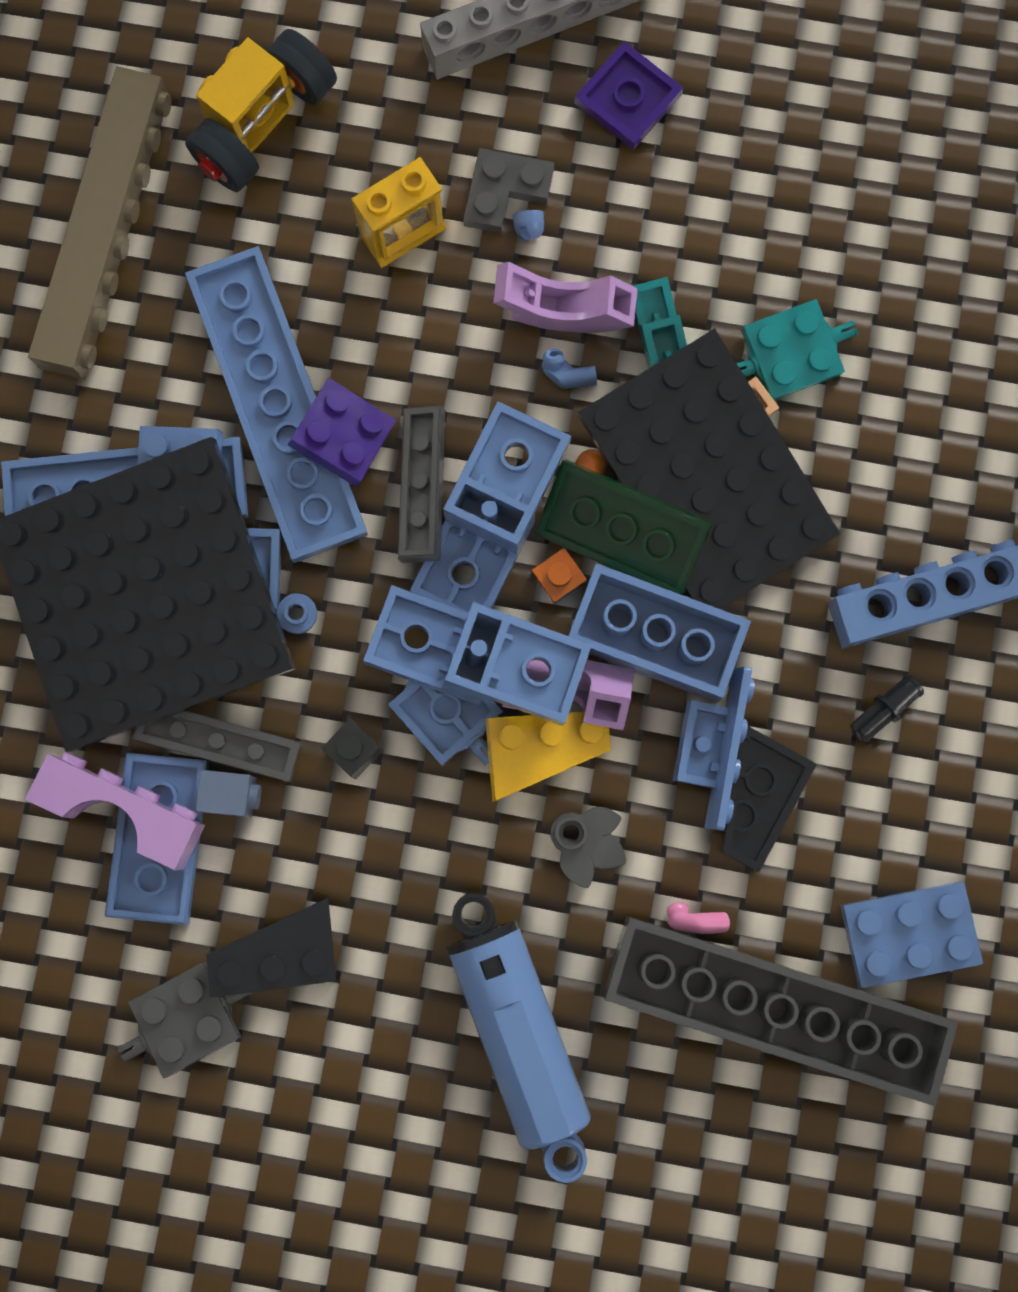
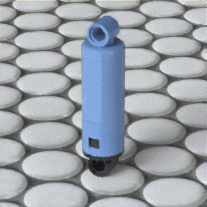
M478 892L467 893L459 898L454 905L452 913L453 922L461 932L463 939L447 946L446 949L520 1146L527 1150L541 1148L544 1155L545 1169L550 1177L562 1183L574 1182L582 1176L587 1165L585 1147L577 1133L588 1126L591 1115L517 920L498 925L494 905L490 898ZM477 902L484 907L486 918L481 924L470 925L465 922L462 910L466 904ZM561 1147H570L577 1153L574 1162L565 1166L556 1163L553 1155Z

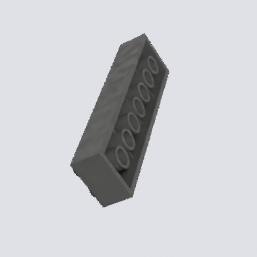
M629 916L625 918L602 995L605 1001L935 1107L958 1022L946 1017Z

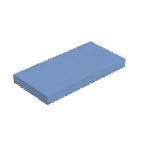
M126 753L122 786L134 792L137 786L144 787L159 794L161 797L158 803L172 809L174 804L177 803L195 811L200 771H208L210 761ZM119 807L105 917L189 925L200 838L185 869L173 870L137 853V833L134 823L129 815ZM197 812L195 820L202 823L203 812Z

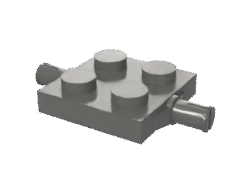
M202 962L128 1002L138 1023L139 1036L123 1045H119L118 1052H126L121 1055V1058L124 1062H128L147 1050L154 1058L163 1079L168 1078L242 1038L233 1020L231 1004L253 994V992L210 998L207 963Z

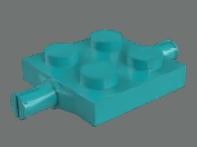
M817 299L743 326L741 331L748 347V360L737 363L744 377L754 374L773 400L842 375L845 370L837 352V343L857 336V327L853 328L855 323L853 320H850L847 323L831 328L825 321Z

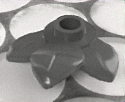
M593 807L582 815L577 813L562 814L553 822L550 835L554 846L561 851L560 867L564 874L576 885L589 888L593 880L594 867L608 869L626 863L622 845L611 834L621 821V816L606 807ZM568 825H573L578 829L579 834L574 841H567L563 836V830Z

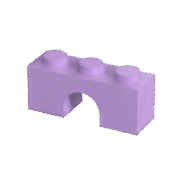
M534 660L527 664L526 672L530 679L536 682H543L548 679L549 669L544 662ZM591 660L586 661L573 699L584 710L583 723L624 730L631 701L635 669Z

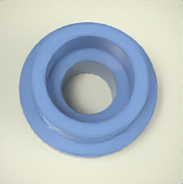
M295 593L286 596L279 603L277 616L283 629L293 634H301L309 631L314 626L317 620V608L308 596ZM296 606L302 607L304 611L303 616L298 620L291 619L289 615L290 610Z

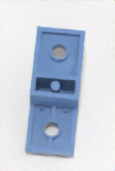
M497 401L443 508L445 522L441 533V561L424 562L410 592L469 613L473 602L493 608L535 523V512L571 441V435ZM512 447H521L528 453L529 457L525 464L512 466L505 460L506 452ZM468 564L474 568L476 572L475 578L468 584H458L452 577L453 570L458 565Z
M391 585L363 664L476 705H480L484 697L563 726L566 723L592 645L475 602L472 603L470 611L467 613ZM412 628L423 630L428 638L427 644L418 649L408 646L404 639V635L408 630ZM534 660L544 662L549 669L548 679L543 682H536L530 679L526 672L527 664Z

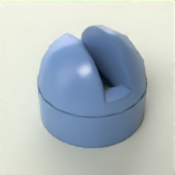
M524 210L514 213L513 223L516 234L524 241H529L531 238L534 240L539 238L544 231V212L541 210Z

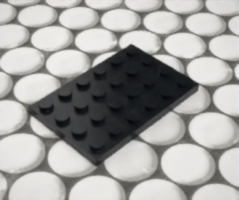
M715 328L577 413V416L618 482L713 522L685 589L691 599L721 609L840 535L833 520Z

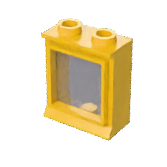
M421 157L351 198L361 238L381 269L447 229L442 215L440 198L442 188Z

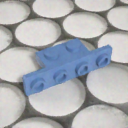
M743 666L733 670L725 707L695 700H688L686 702L672 781L711 788L705 829L724 831L725 825L731 821L734 803L730 799L732 784L737 782L741 769V762L737 759L739 744L744 741L747 734L748 722L744 719L746 703L751 701L755 688V682L751 679L752 668Z

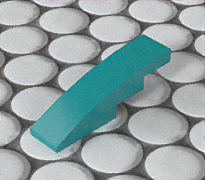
M668 276L633 285L638 288L635 320L648 368L687 346L680 315L676 314Z

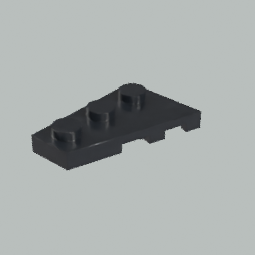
M748 726L746 737L739 744L737 759L741 762V769L737 782L732 784L730 799L733 800L734 810L731 821L725 825L721 853L755 872H760L817 764Z

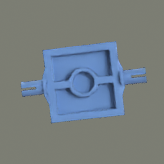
M408 681L404 691L388 704L441 766H444L458 752L468 748L475 753L484 766L489 763V759L480 749L482 748L488 754L487 742L482 738L486 731L485 720L497 718L503 713L494 701L483 697L480 705H476Z

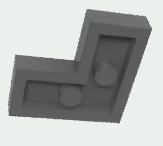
M479 148L463 219L464 226L502 233L509 198L547 205L555 162Z

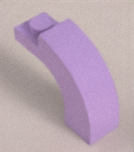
M505 262L497 265L493 303L512 311L511 319L527 325L564 332H608L634 326L638 288L611 275L586 282L555 281L536 275L511 262Z

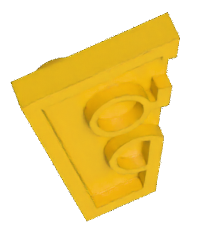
M584 711L569 712L566 723L563 726L534 715L486 719L492 802L610 751L609 728L583 723Z

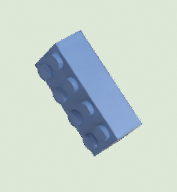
M596 563L569 637L591 644L589 655L617 666L635 669L634 672L717 703L725 695L751 621Z

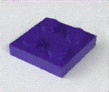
M624 41L577 93L574 104L634 150L681 97L684 87Z
M328 378L291 437L288 446L357 487L395 424L396 419Z

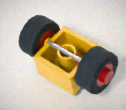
M284 30L266 51L247 37L239 47L236 46L230 50L224 64L214 75L205 78L201 83L196 97L206 119L187 138L185 145L188 151L198 163L200 170L207 177L215 182H219L233 192L241 191L259 169L258 162L252 155L253 151L295 105L293 94L309 104H317L325 96L326 92L335 85L337 81L336 72L322 51L295 30Z

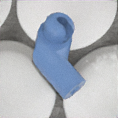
M549 349L544 353L541 365L543 372L560 388L570 389L597 385L595 366L573 368L564 360L562 351Z

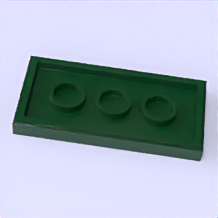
M565 459L562 460L534 534L616 571L683 595L713 522Z

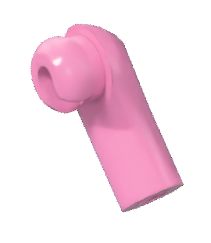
M684 902L673 903L666 910L669 917L667 923L674 931L715 934L725 933L730 927V919L726 912L689 913L688 905Z

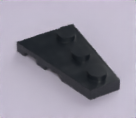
M329 899L320 900L309 907L206 954L210 998L336 981Z

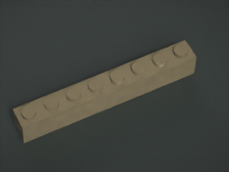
M119 66L115 68L28 354V358L41 370L85 380L88 369H92L97 357L95 344L99 332L102 333L107 324L108 313L106 307L108 300L117 291L119 281L117 270L120 260H124L128 254V233L131 223L135 224L138 220L140 193L142 188H146L149 183L151 156L160 147V126L163 117H167L171 109V95L168 93L161 76Z

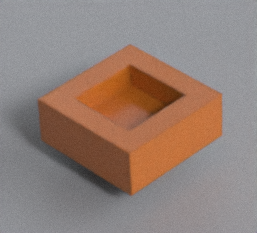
M565 548L531 571L554 605L587 583V578Z

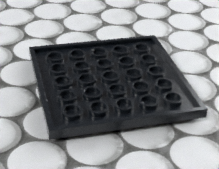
M215 438L203 439L0 518V559L66 752L78 750L296 669Z

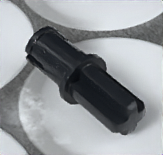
M905 675L885 695H877L874 698V704L851 723V732L861 742H868L891 721L897 722L900 720L899 714L916 699L924 695L923 687L914 677Z

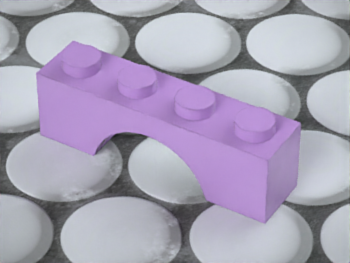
M64 751L62 757L47 754L25 800L65 818H75L83 810L94 804L102 802L113 803L122 808L134 823L137 833V853L173 870L185 869L205 827V824L195 820L197 812L177 803L174 804L172 809L158 803L161 797L159 794L144 787L137 786L134 792L121 786L124 778L102 768L98 774L84 768L87 763L86 760Z

